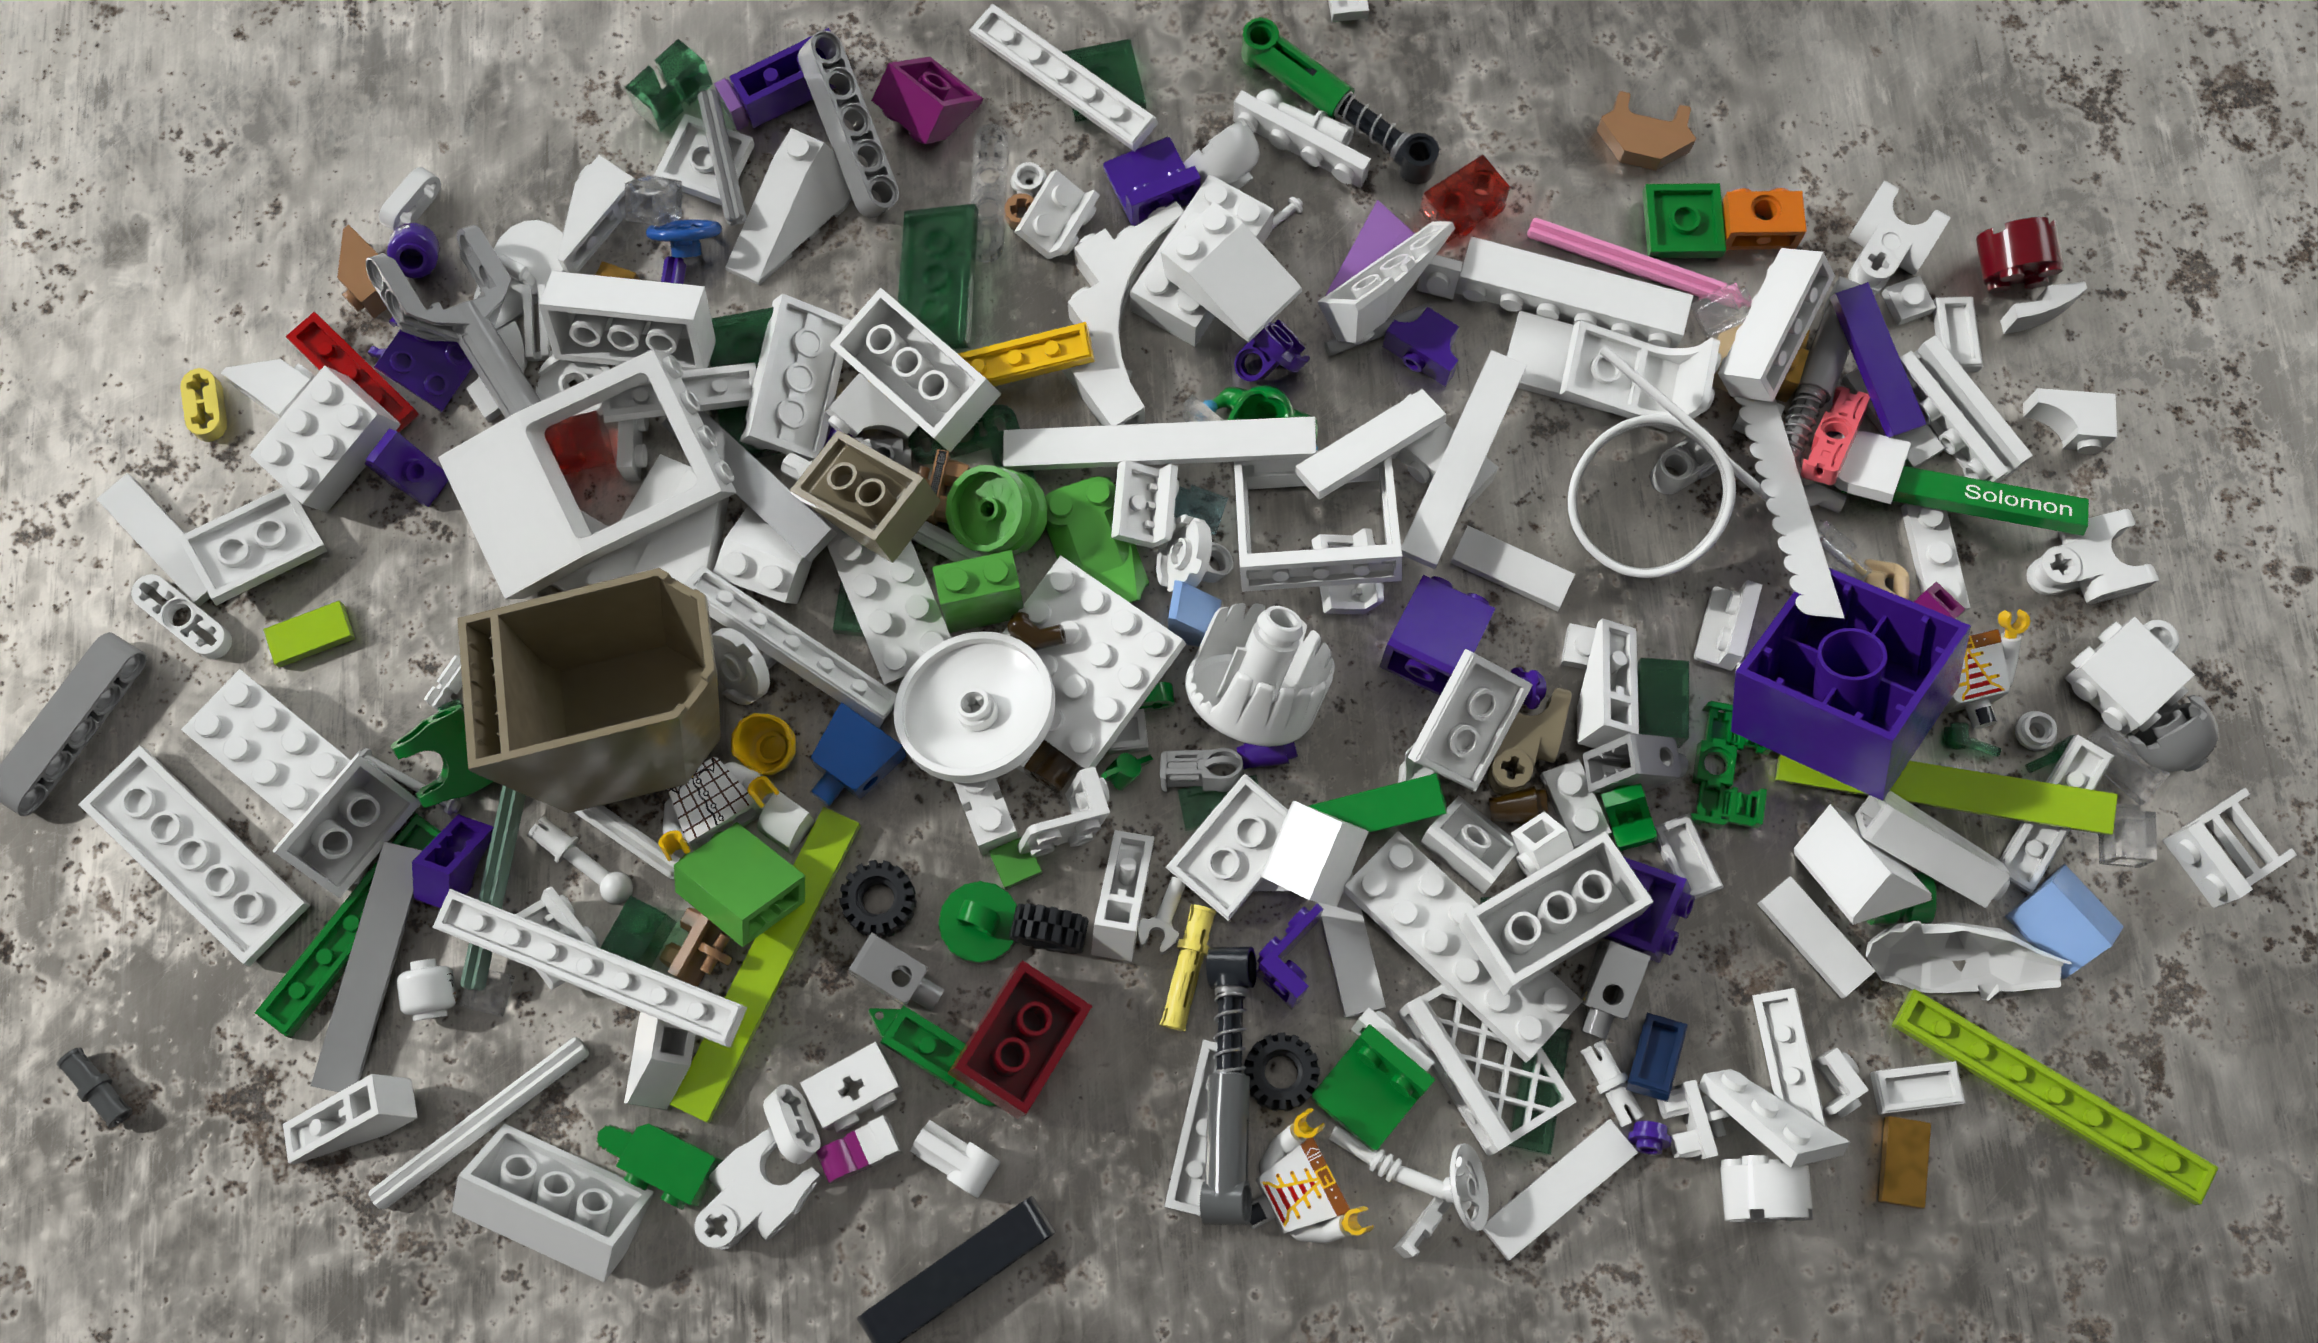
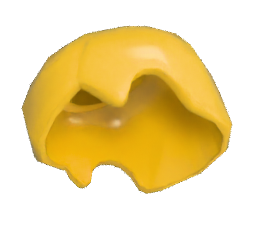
M753 713L741 719L731 733V752L748 769L764 776L776 775L788 768L796 754V738L792 728L781 718L771 714Z

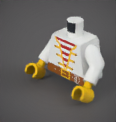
M2020 609L2017 611V620L2013 624H2011L2012 614L2004 610L1999 613L1998 623L2001 627L2005 628V632L2000 634L1999 630L1995 629L1969 636L1959 687L1942 712L1948 714L1966 709L1973 729H1980L1997 723L1991 703L1998 701L2009 693L2019 658L2021 636L2019 634L2026 631L2030 625L2029 615Z
M1309 1108L1299 1114L1293 1124L1272 1139L1258 1163L1260 1176L1256 1179V1183L1262 1196L1252 1201V1214L1249 1224L1254 1230L1275 1219L1282 1234L1290 1233L1297 1241L1323 1244L1348 1237L1351 1234L1361 1235L1373 1230L1374 1225L1363 1228L1359 1225L1357 1217L1360 1212L1369 1209L1366 1206H1361L1350 1210L1313 1138L1324 1129L1325 1124L1323 1122L1318 1127L1311 1128L1306 1122V1117L1314 1109Z

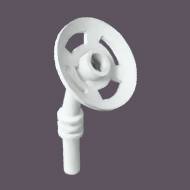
M1338 1125L1335 1127L1329 1140L1369 1164L1370 1171L1374 1172L1377 1169V1175L1380 1177L1386 1175V1181L1388 1182L1395 1180L1427 1194L1447 1200L1449 1203H1454L1464 1225L1471 1231H1480L1485 1227L1489 1213L1488 1187L1482 1163L1472 1146L1469 1144H1459L1455 1147L1450 1162L1449 1177L1441 1181L1402 1166V1160L1398 1158L1394 1161V1155L1391 1153L1386 1156V1150L1383 1148L1379 1151H1371L1351 1133ZM1473 1204L1475 1206L1474 1213L1470 1219L1467 1210Z

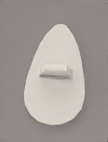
M540 220L523 221L510 227L496 243L493 250L511 276L506 296L495 324L496 330L513 321H517L523 315L522 285L538 287V284H547L552 271L565 272L557 259L563 233L553 224ZM478 285L474 294V299H477L478 295H480L481 293L480 287ZM534 297L535 305L538 302V297Z

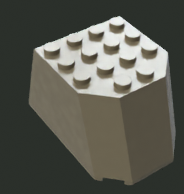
M661 568L457 618L468 769L477 775L564 812L572 813L686 785L721 739L717 669L707 597L697 589L693 590L672 578L669 573Z

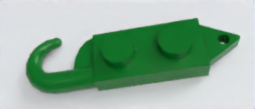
M904 1005L901 1009L870 1008L868 1010L882 1038L880 1041L882 1045L946 1085L954 1087L979 1104L988 1107L996 1106L947 1074L966 1045L964 1042ZM881 1013L883 1018L878 1020L875 1014Z

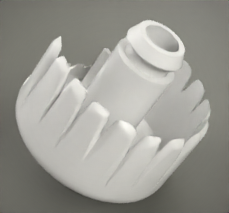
M1244 603L1233 604L1230 609L1229 607H1221L1215 612L1198 651L1187 670L1185 687L1193 708L1214 729L1230 738L1247 744L1280 746L1301 738L1312 726L1333 680L1335 663L1333 658H1330V648L1324 642L1319 649L1322 638L1315 630H1312L1304 640L1307 624L1294 611L1286 607L1271 606L1265 610V605L1254 603L1245 616L1246 604Z

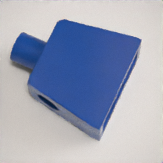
M841 702L810 760L815 768L824 775L810 792L828 806L834 802L843 789L856 798L861 799L905 759L907 754L904 747Z

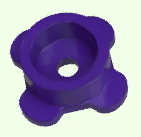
M1521 667L1513 668L1511 673L1533 684L1523 704L1527 705L1529 709L1538 708L1547 690L1544 677L1537 670L1525 672Z

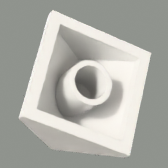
M1458 796L1448 806V814L1440 815L1429 827L1420 844L1484 895L1518 853V850L1510 835L1491 822L1490 819L1461 796Z
M1293 800L1261 876L1308 900L1337 907L1344 891V885L1348 882L1369 831Z

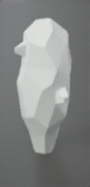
M1920 921L1894 923L1873 937L1868 942L1866 950L1867 959L1881 981L1903 985L1923 993L1979 991L1981 1000L1987 1001L1999 991L2014 992L2060 987L2061 968L2064 963L2071 964L2070 961L2039 950L2000 928L1959 922L1921 924ZM1952 961H1966L1962 972L1956 968Z

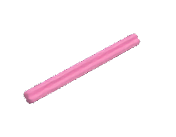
M1534 218L1531 221L1527 236L1530 239L1733 309H1738L1741 306L1745 296V290L1539 218Z

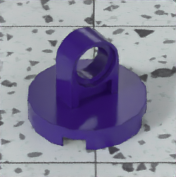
M1277 319L1275 323L1270 322L1239 351L1235 357L1234 366L1240 378L1251 382L1263 380L1279 364L1289 371L1297 373L1310 360V357L1305 354L1301 356V353L1306 348L1297 336L1282 321ZM1251 353H1256L1262 359V369L1256 375L1250 374L1245 368V359Z

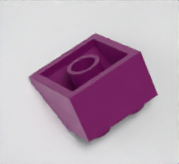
M929 56L888 63L871 101L882 109L885 117L899 122L909 130V135L914 140L928 144L946 140L981 105L983 98Z

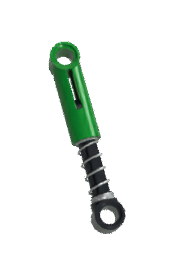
M1255 18L1246 23L1243 28L1241 56L1247 66L1253 69H1264L1314 107L1326 112L1327 116L1331 119L1343 117L1344 124L1351 123L1356 127L1357 133H1365L1369 136L1370 143H1378L1383 146V152L1389 153L1394 162L1399 165L1400 176L1405 181L1419 185L1426 183L1432 178L1439 156V145L1432 136L1426 133L1410 135L1408 132L1397 130L1394 127L1395 123L1391 125L1381 118L1382 113L1377 115L1368 109L1369 104L1364 106L1357 101L1353 87L1279 35L1278 27L1273 21L1267 18ZM1261 42V43H1264L1265 45H1257V44H1255V43ZM1412 157H1421L1424 158L1425 161H1417L1414 160Z

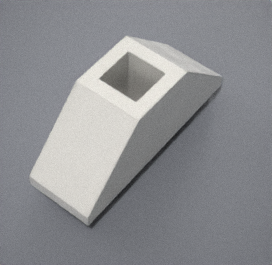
M640 1012L624 1104L667 1110L691 1065L696 1034Z

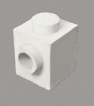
M1542 812L1511 833L1519 852L1516 861L1527 877L1574 850L1567 829L1546 812Z

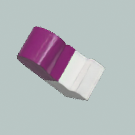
M884 1115L816 1151L829 1184L846 1179L903 1153L891 1123Z

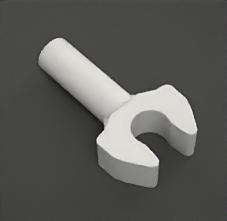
M1176 877L1171 878L1157 915L1150 919H1141L1138 926V937L1141 947L1146 945L1149 934L1153 930H1160L1165 936L1160 947L1161 955H1164L1176 945L1179 932L1174 930L1172 919L1186 886L1180 879Z

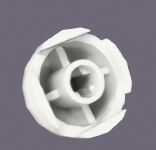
M1244 119L1242 121L1239 120L1210 139L1209 144L1202 149V152L1199 149L1195 151L1184 162L1186 168L1195 165L1201 177V185L1208 175H1211L1239 190L1253 179L1249 172L1258 163L1260 154L1258 141Z

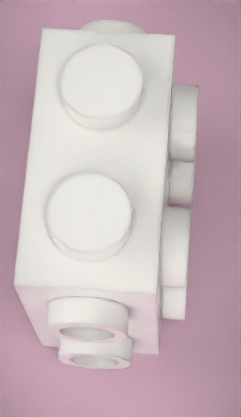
M2133 617L2122 626L2115 621L2097 637L2103 643L2095 650L2089 646L2075 657L2071 664L2076 668L2065 677L2079 698L2089 702L2102 714L2103 721L2110 728L2119 731L2125 736L2137 728L2144 732L2161 718L2157 710L2165 703L2170 707L2179 701L2189 691L2184 685L2195 674L2136 617Z

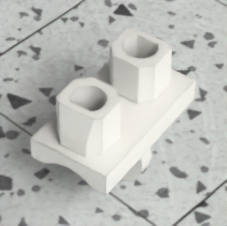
M1696 1080L1674 1086L1675 1090L1671 1091L1668 1102L1657 1099L1663 1119L1683 1115L1687 1132L1670 1136L1672 1138L1670 1147L1674 1158L1695 1157L1696 1161L1718 1156L1714 1138L1727 1135L1722 1119L1731 1116L1725 1110H1719L1718 1104L1710 1097L1703 1096L1701 1098Z

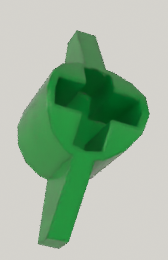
M1122 753L1106 768L1101 777L1105 781L1111 782L1117 790L1122 791L1140 775L1141 768L1149 764L1153 758L1151 754L1137 759L1132 754Z

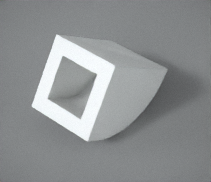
M779 791L777 796L773 793L759 817L757 829L791 855L810 832L815 821L809 812Z

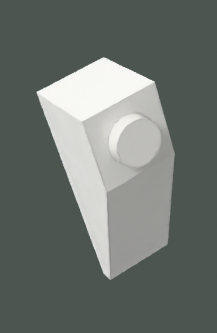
M600 155L591 164L586 165L582 169L578 180L575 182L557 256L562 268L568 273H578L642 197L635 178Z
M1603 618L1597 624L1577 705V744L1591 748L1600 747L1628 734H1639L1636 628Z
M1118 830L1114 831L1094 923L1091 955L1132 962L1155 837Z
M370 1074L285 1122L283 1130L288 1164H298L388 1135L417 1119L411 1079Z

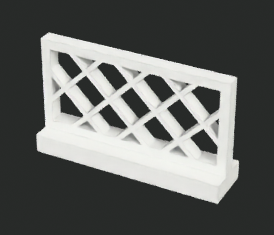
M1441 984L1421 997L1419 996L1407 1003L1398 1012V1015L1412 1037L1427 1049L1428 1057L1434 1061L1431 1066L1488 1157L1576 1103L1573 1095L1542 1047L1533 1056L1532 1072L1511 1067L1513 1050L1508 1045L1504 1065L1482 1059L1486 1038L1504 1042L1494 1032L1487 1031L1488 1027L1483 1022L1481 1029L1459 1023L1463 1003ZM1439 996L1456 1000L1453 1021L1437 1017L1429 1002ZM1444 1027L1451 1028L1450 1036ZM1457 1031L1479 1036L1475 1057L1459 1052L1455 1045ZM1467 1063L1474 1064L1473 1071H1471ZM1480 1067L1502 1072L1498 1093L1483 1090L1478 1082ZM1540 1068L1542 1069L1545 1076L1539 1075ZM1509 1074L1530 1080L1527 1101L1505 1096ZM1537 1083L1551 1085L1561 1099V1102L1551 1108L1535 1104ZM1490 1099L1497 1101L1496 1108L1494 1107ZM1504 1103L1525 1108L1522 1126L1512 1133L1501 1118ZM1532 1110L1542 1113L1531 1120Z

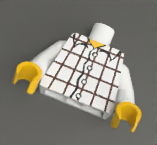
M713 757L701 764L686 785L667 789L670 798L664 804L663 835L660 837L658 844L668 861L672 860V854L679 849H682L685 854L690 853L688 844L695 851L710 841L716 833L726 830L736 822L744 827L759 818L763 811L762 808L765 806L762 802L764 797L770 793H774L777 796L779 791L768 777L761 776L758 772L736 762L723 764L718 757Z

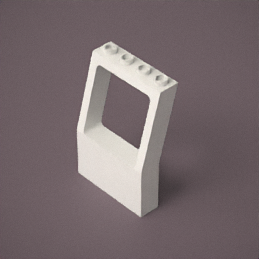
M652 349L514 413L438 457L505 599H526L598 558L737 493L732 484L734 481L732 470L725 461L720 459L715 449V446H717L716 437L712 430L703 424L698 414V411H700L699 402L695 395L686 389L681 379V376H683L682 367L673 355ZM650 380L695 473L697 482L690 489L591 534L545 438V430L553 424Z

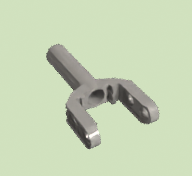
M471 225L457 231V241L460 248V257L480 287L481 293L477 299L465 301L444 310L439 302L431 304L430 309H425L395 259L384 253L367 258L366 270L369 279L401 331L429 341L458 342L505 418L541 401L495 329L511 276L478 226Z

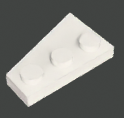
M1727 1069L1705 1073L1700 1081L1698 1088L1791 1168L1843 1156L1850 1144V1141L1756 1085L1737 1071Z

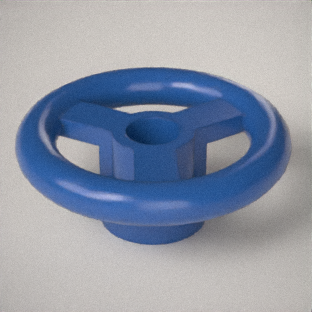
M712 220L669 221L649 226L646 229V236L651 240L670 242L672 257H696L702 255L700 240L719 235L722 231V226L720 223Z

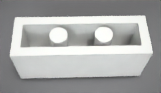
M1443 423L1391 455V458H1398L1407 466L1408 472L1418 482H1426L1430 485L1454 430L1446 423ZM1487 457L1465 502L1462 513L1467 510L1495 478L1499 467Z

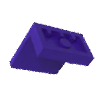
M1170 137L1162 138L1138 148L1135 152L1130 151L1103 163V170L1130 224L1133 226H1137L1147 220L1149 215L1159 207H1168L1176 201L1181 207L1189 205L1201 187V177L1195 165L1186 169Z
M1318 903L1310 911L1305 906L1302 907L1288 922V928L1285 930L1287 935L1282 940L1276 936L1272 938L1260 951V957L1257 959L1259 963L1257 977L1291 1010L1303 999L1309 986L1304 982L1307 978L1306 974L1298 965L1291 960H1288L1286 963L1282 960L1318 923L1324 910Z

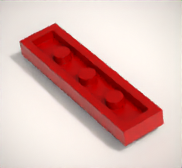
M315 311L285 336L319 371L325 365L349 376L401 423L396 430L398 433L419 415L415 408Z

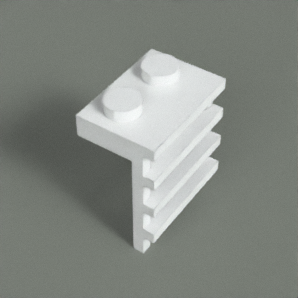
M2246 788L2221 801L2212 809L2162 840L2213 908L2240 899L2253 890L2251 885L2297 856L2292 848L2278 855L2238 803L2250 795ZM2224 811L2227 813L2266 865L2261 868L2258 867L2219 814ZM2205 823L2208 825V827L2211 829V831L2214 833V835L2217 837L2220 843L2224 846V848L2227 850V852L2230 854V856L2233 858V860L2236 862L2239 868L2246 875V878L2243 877V875L2233 864V862L2230 860V858L2227 856V854L2224 852V850L2221 848V846L2218 844L2215 838L2205 827Z

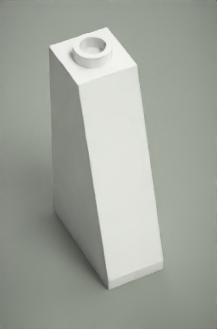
M686 469L673 496L695 486L697 478L693 471ZM729 497L655 531L632 574L661 568L669 573L672 578L684 584L701 565L713 572L719 556Z
M1892 791L1888 792L1883 801L1869 795L1854 815L1862 838L1984 908L1988 906L1992 899L1995 901L1999 900L2010 885V880L2008 879L2011 875L2004 863Z

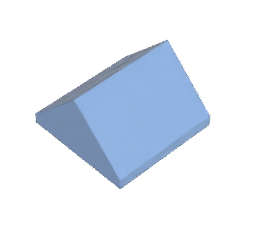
M2066 864L2058 868L2032 894H2029L2005 915L2010 923L2033 947L2071 962V964H2063L2061 968L2062 979L2069 977L2110 948L2124 927Z

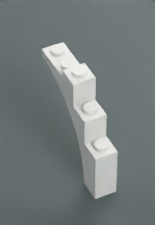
M1177 201L1168 207L1162 206L1157 208L1149 215L1147 220L1139 225L1126 227L1118 234L1116 239H1113L1105 228L1097 234L1091 233L1086 235L1074 247L1075 265L1091 287L1079 289L1068 301L1069 319L1073 324L1087 323L1095 362L1064 369L1063 373L1101 426L1143 424L1145 422V406L1130 383L1121 356V320L1130 291L1139 275L1154 257L1184 212Z

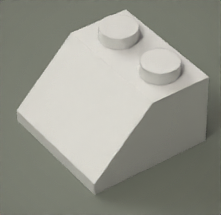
M748 506L725 537L713 573L737 586L784 603L798 604L813 560L811 563L808 562Z

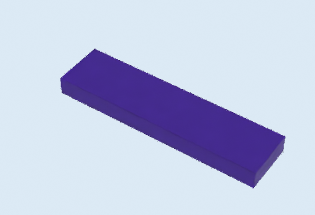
M1869 282L1830 296L1829 298L1885 435L1892 438L1926 425L1927 423Z

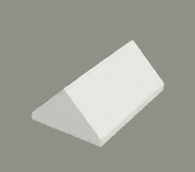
M357 753L272 851L340 899L382 850L383 843L389 842L419 807L420 802L418 798Z
M1831 804L1794 847L1796 857L1853 925L1932 900L1931 892L1902 860L1862 838L1855 817Z

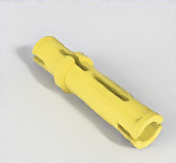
M1191 904L1183 939H1179L1177 948L1180 951L1165 1010L1160 1021L1161 1026L1178 1031H1186L1188 1015L1193 1002L1204 956H1207L1210 948L1207 946L1214 916L1216 915V910L1196 904Z

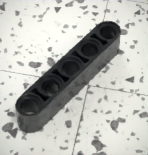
M1031 1196L862 1313L857 1320L871 1343H901L1054 1235L1056 1230L1035 1198Z

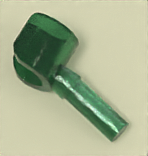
M1956 722L1952 723L1951 727H1944L1945 745L1951 750L1969 748L1998 757L2001 753L2000 747L1976 738H1970L1969 724Z
M2070 735L2055 744L2053 751L2047 755L2025 764L2027 771L2032 773L2047 765L2057 763L2075 735Z

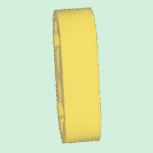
M197 368L189 371L182 378L180 386L186 427L199 440L205 442L215 441L224 435L227 429L223 387L221 382L206 369ZM205 381L208 385L204 386L202 389V399V397L195 390L200 389L201 383ZM204 411L213 419L207 422V428L205 429L200 426L205 423Z

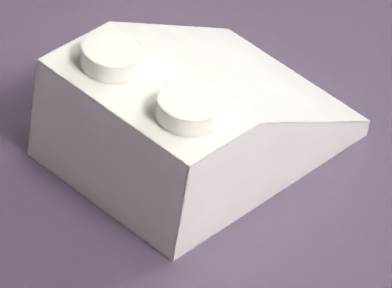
M1215 201L1161 251L1165 277L1247 342H1250L1302 292V287L1246 225Z

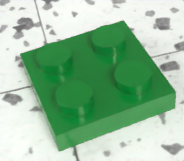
M1720 183L1645 184L1642 194L1647 255L1655 259L1723 258L1726 252Z

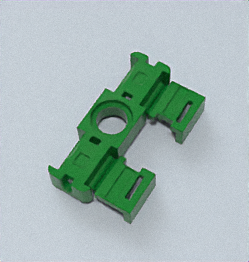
M1709 701L1702 708V711L1708 712L1705 740H1701L1697 744L1692 783L1699 784L1695 813L1690 814L1694 824L1699 826L1702 823H1709L1710 828L1720 829L1726 823L1758 829L1763 825L1767 789L1752 790L1751 794L1748 795L1742 792L1738 793L1737 787L1729 788L1733 785L1737 750L1742 751L1744 746L1756 748V754L1768 755L1772 750L1763 746L1760 747L1759 744L1731 732L1732 704ZM1717 755L1721 757L1725 763L1724 773L1720 775L1710 773L1704 763L1706 756ZM1752 798H1755L1753 817H1750Z

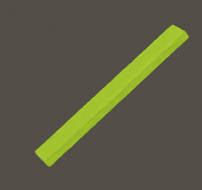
M1779 754L1775 781L1869 796L1860 790ZM1916 761L1908 762L1890 789L1896 795L1913 804L2108 836L2113 835L2118 794Z
M823 806L793 864L796 869L805 875V903L755 938L725 996L726 999L747 1007L732 1045L727 1047L704 1038L670 1103L671 1106L710 1124L861 827L860 823Z
M1916 989L1909 991L1891 1025L1892 1027L1951 1062L1956 1061L1958 1066L2193 1205L2202 1204L2219 1167Z

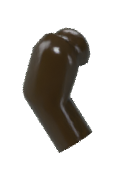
M1025 612L1014 613L1008 622L1007 627L1010 636L1021 640L1034 651L1066 643L1065 631L1061 624L1040 629L1029 619V615Z

